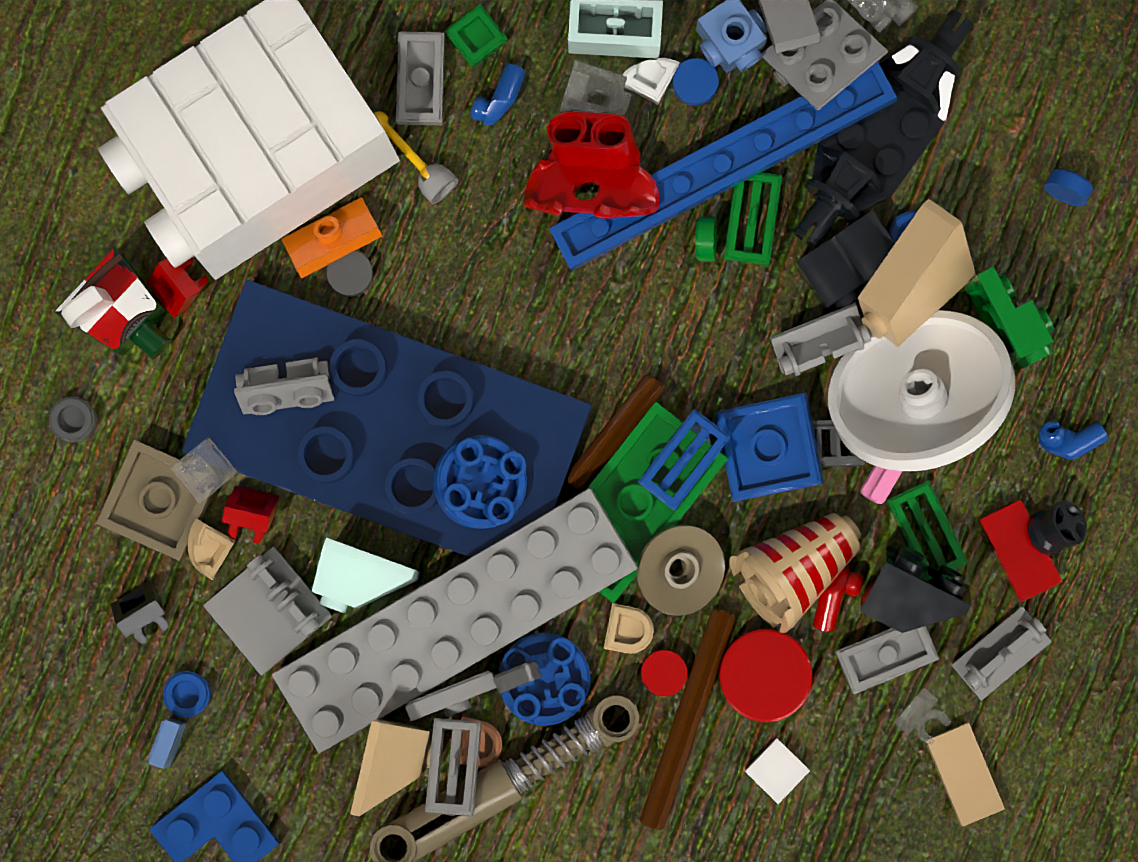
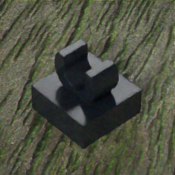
M150 580L110 604L115 624L125 638L134 634L135 639L141 644L148 642L142 627L152 621L156 622L163 632L168 629L160 594Z

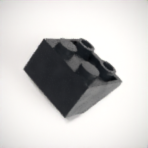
M887 544L862 590L860 612L904 633L967 614L971 607L970 586L964 583L966 579L964 575L950 567L941 565L939 570L923 563L924 556L915 549L903 544H899L896 549Z

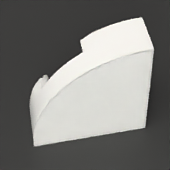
M657 58L640 62L627 69L619 79L618 84L658 105L680 63L668 58Z

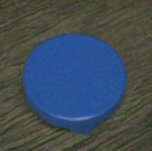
M476 435L458 440L443 452L436 464L433 476L436 500L443 512L451 520L467 528L485 529L507 523L519 510L525 498L527 489L525 459L509 444L496 437Z
M537 633L522 638L505 654L500 665L499 674L534 660L538 664L542 677L501 693L503 701L514 715L531 724L542 726L554 725L569 719L582 707L589 693L590 670L585 656L573 642L557 634Z

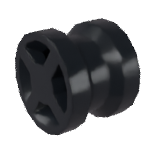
M1060 501L1053 504L1049 509L1039 510L1032 514L1027 523V532L1030 541L1040 553L1054 555L1061 552L1065 547H1073L1080 544L1087 534V524L1084 515L1075 504L1069 501Z

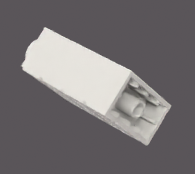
M298 0L262 1L248 10L247 14L243 17L239 16L200 41L201 44L198 46H192L153 71L151 76H146L105 102L106 105L101 107L116 131L117 136L98 147V150L128 195L146 183H149L164 209L145 220L144 223L174 268L195 256L216 280L400 161L386 132Z

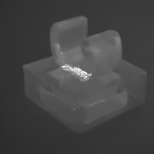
M209 437L170 468L199 504L238 473Z
M923 688L896 719L894 726L906 737H909L916 728L918 738L924 744L931 746L935 740L926 733V722L936 719L945 727H948L951 722L944 712L932 710L939 699L926 688Z

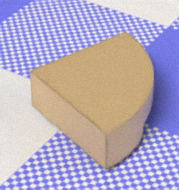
M195 518L188 537V553L193 566L200 573L213 580L234 545L235 540Z

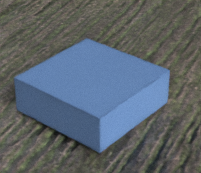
M174 718L165 719L161 722L148 757V764L162 769L171 767L187 723Z

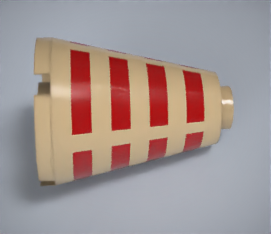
M831 513L738 551L730 557V568L733 576L739 572L742 573L745 582L740 584L739 588L755 611L772 628L781 623L779 632L786 633L797 624L860 550L858 540L861 538V533L848 516L841 518L839 515Z

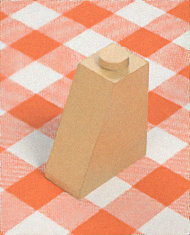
M930 199L919 208L858 296L864 315L861 319L862 323L874 337L881 339L884 336L899 347L976 276L963 224L960 220Z

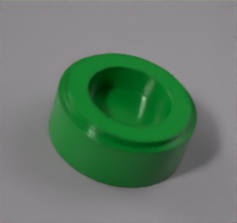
M699 216L696 219L695 246L696 259L699 262H716L717 226L715 216Z

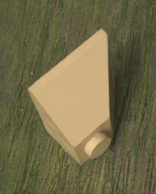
M383 718L371 721L350 812L351 815L361 816L422 776L424 767L429 768L431 729Z

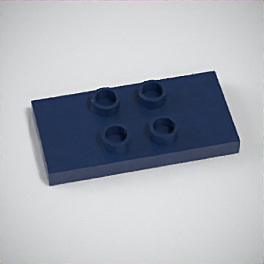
M246 279L182 452L471 557L556 507L592 404ZM315 357H318L319 362L328 360L330 368V379L328 380L335 401L322 402L313 408L296 406L277 409L267 415H255L252 413L243 415L234 389L237 388L235 375L244 373V368L277 364L279 379L287 378V362L313 359ZM476 435L492 436L506 442L516 452L520 453L526 462L527 489L521 507L509 522L485 529L467 528L451 520L439 506L433 488L435 467L443 452L456 441Z

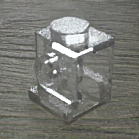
M575 61L559 114L570 111L617 114L625 118L632 95L623 91L627 77ZM592 95H599L603 98L605 104L600 106L590 103L588 98Z

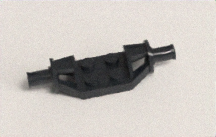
M950 10L947 14L948 16L930 41L916 36L910 37L904 49L879 64L897 96V101L818 142L812 178L808 179L804 184L805 188L815 199V202L798 226L792 231L798 239L802 240L811 226H814L815 229L805 244L815 249L819 246V242L837 217H843L856 222L860 218L861 212L892 197L946 121L954 81L958 80L962 75V69L952 59V56L969 32L974 29V24L967 17L957 31L953 32L952 29L962 14L955 10ZM940 78V80H939V82H938V84H937V86H936V88H935V90H934V92H933V94H932V91H933V89H934V87H935V85H936L938 79ZM834 163H835L836 166H835V168H834V170H833V172H832V174H831V176H830V178H829L827 184H824V182H825L827 176L829 175V173H830V171H831V169H832V167H833V165H834ZM864 185H866L867 187L864 189V191L851 203L850 200Z

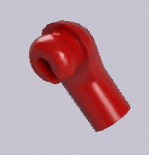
M845 567L821 594L815 611L813 627L827 632L835 630L844 593L855 597L861 592L863 576L860 572H851L849 567Z

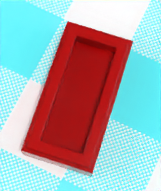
M1021 499L978 520L1018 602H1023L1063 582L1050 556L1040 553L1030 541L1027 532V523L1030 516Z

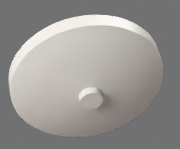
M938 310L899 347L884 336L878 339L869 332L871 341L864 344L863 350L857 349L843 355L830 381L828 390L829 412L843 443L852 453L867 463L895 471H922L938 468L972 453L999 429L1011 408L1015 393L1014 369L1008 351L1000 337L989 326L971 316Z

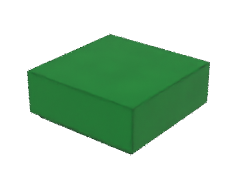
M481 4L444 31L447 38L472 70L508 43L507 37Z

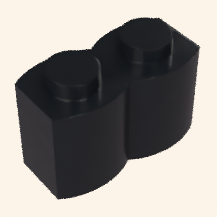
M871 211L796 262L795 267L825 311L834 305L839 310L858 300L860 295L858 289L870 281L895 245V242L876 214Z

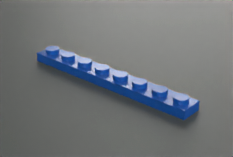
M877 61L820 110L817 111L801 96L652 174L651 176L657 184L660 197L659 208L653 214L637 217L599 219L594 214L577 213L549 228L568 267L573 271L897 101V96Z

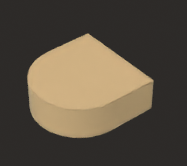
M612 603L603 649L629 654L644 650L650 644L654 633L650 617L638 608Z

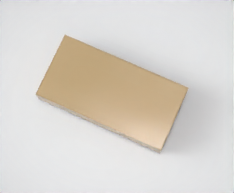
M968 722L925 739L927 748L960 826H966L1005 809Z

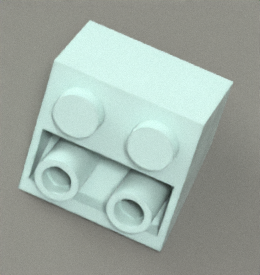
M571 0L568 53L659 58L663 0Z

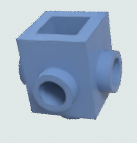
M740 0L724 1L699 18L696 26V31L704 41L700 44L703 54L713 67L720 64L726 74L736 67L740 72H743L763 57L760 51L765 47L767 38L764 34L768 32V29L757 11L754 9L747 11ZM729 36H735L738 40H733Z

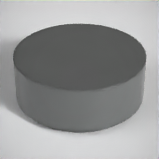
M358 251L351 252L330 263L327 267L328 281L332 288L340 295L346 297L359 296L366 292L372 284L374 276L372 265L368 258Z
M65 397L56 402L49 414V426L57 438L69 443H80L87 440L94 433L97 426V414L89 402L78 397Z
M532 660L495 675L493 680L498 693L501 694L542 677L537 662Z

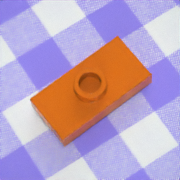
M361 197L281 240L302 279L382 237V234Z

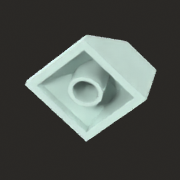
M326 538L311 592L322 595L320 605L346 613L348 605L360 608L418 581L421 572Z

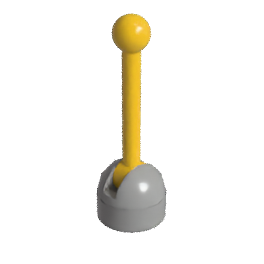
M382 111L374 112V116L387 136L420 171L418 187L431 204H436L444 199L456 187L459 181L458 178L443 165L431 164L427 166L388 124L387 115Z

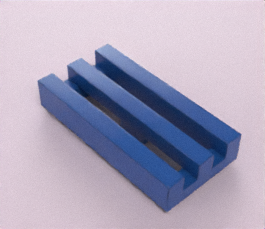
M694 409L638 483L675 511L731 436ZM697 422L703 429L660 485L657 486L651 480ZM710 434L718 438L672 498L666 491Z

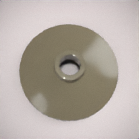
M675 525L660 531L644 547L638 561L637 582L643 597L652 607L668 615H687L702 609L715 597L723 582L725 561L722 549L711 534L696 526ZM676 559H680V568L676 572L670 573L671 564Z

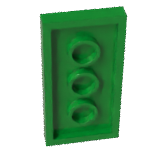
M657 402L653 404L589 485L637 565L647 543L657 533L668 527L675 526L728 460L726 456L719 452L675 511L640 485L638 481L683 424ZM690 429L651 481L654 484L660 485L698 434ZM704 441L668 488L667 494L672 498L711 449L712 445ZM637 570L600 590L599 593L614 604L637 575Z

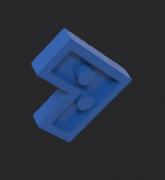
M225 770L221 771L149 829L174 862H184L214 837L233 862H258L281 843Z

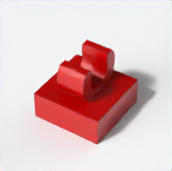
M166 258L158 263L146 282L173 318L189 309L209 280L206 275L196 281L189 277L186 271L194 262L192 258L176 268Z
M235 485L224 506L222 523L230 524L228 529L230 538L236 539L240 528L244 527L254 530L253 543L259 544L264 534L268 532L276 515L279 495Z

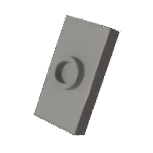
M399 32L397 125L442 126L444 33Z
M926 626L904 633L890 628L835 651L852 694L859 693L939 660Z
M491 670L406 703L405 708L410 721L443 709L445 717H449L471 708L469 698L496 688L493 680L495 678L494 672H491Z

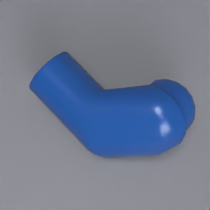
M514 64L505 65L492 99L488 100L483 96L475 98L470 112L471 118L484 122L483 126L496 124L515 103L525 77V71Z
M1048 421L1041 426L1038 441L1046 452L1068 460H1075L1107 442L1108 436L1098 421L1078 432L1061 427L1059 422Z

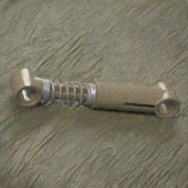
M612 694L604 697L596 706L586 711L587 715L581 717V719L578 718V721L575 720L574 727L570 729L564 727V732L560 735L553 733V739L548 742L542 739L541 746L537 748L531 746V752L527 754L520 752V758L515 761L509 758V761L506 760L505 763L498 759L479 770L477 773L473 817L456 815L417 837L416 829L442 815L438 813L427 814L425 812L426 802L390 823L385 824L374 834L370 842L372 860L374 862H415L523 799L522 792L528 791V786L534 787V782L538 779L545 781V775L548 773L556 775V769L560 766L567 768V762L571 760L578 762L579 755L583 753L589 755V750L594 752V750L601 748V746L604 747L605 745L607 748L616 742L629 739L639 726L637 707L629 698L622 695ZM620 705L628 711L629 722L623 730L611 731L603 724V713L609 706ZM465 779L458 783L457 805H463ZM447 790L438 794L437 803H446ZM397 834L406 841L407 853L404 857L392 859L384 853L382 843L387 835Z

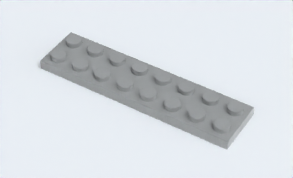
M589 487L275 671L272 676L317 752L320 754L370 725L372 720L384 717L637 570L638 565L593 489Z

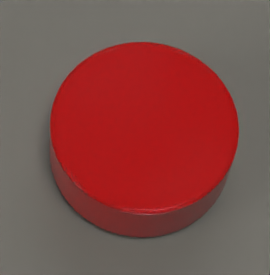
M659 650L650 654L643 662L641 678L645 687L651 693L658 696H671L679 692L685 685L687 667L684 660L678 654L669 650Z

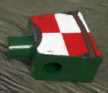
M114 247L54 310L58 316L64 319L61 312L69 301L90 286L99 287L107 291L114 303L88 322L78 326V329L122 357L136 345L150 359L154 360L171 342V339L154 325L166 309L128 259Z

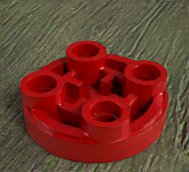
M760 629L745 633L727 648L720 663L719 682L725 699L739 714L754 721L774 722L787 718L803 705L812 685V667L806 651L794 638L777 630Z

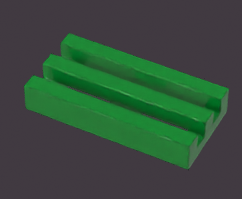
M760 172L746 180L753 181L743 251H736L735 244L744 181L734 186L723 261H740L744 264L753 263L759 264V266H769L782 175ZM762 183L771 184L762 250L761 254L752 253Z
M929 480L886 500L907 546L924 556L923 563L929 565L900 506L904 502H907L938 566L937 570H939L941 565L956 570L969 564ZM923 494L954 557V560L949 563L946 562L916 500V496Z

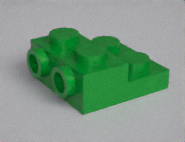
M992 267L976 275L964 286L981 322L989 326L1003 341L1012 364L1018 362L1022 370L1054 353L1050 345L1054 342L1050 333L1054 332V327L1049 315L1043 307L1036 308L1032 300L1015 308L1012 300L1016 299L1015 291L1005 274L998 276L995 268Z

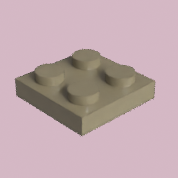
M134 440L96 524L178 561H183L188 550V537L195 518L201 521L220 477Z

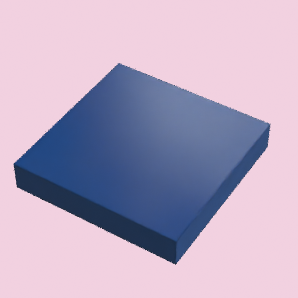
M806 393L715 412L718 427L731 436L722 450L723 455L728 458L725 465L733 502L825 484Z

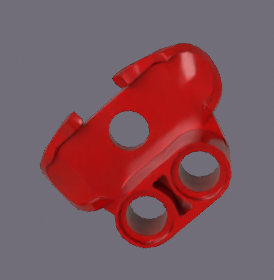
M570 111L562 112L550 120L547 126V136L553 150L547 160H540L531 171L522 206L558 216L561 212L594 214L599 219L650 215L657 211L660 201L658 187L653 177L641 167L640 151L631 125L626 118L617 114ZM592 182L600 186L598 194L590 200H580L575 197L577 188L582 184Z

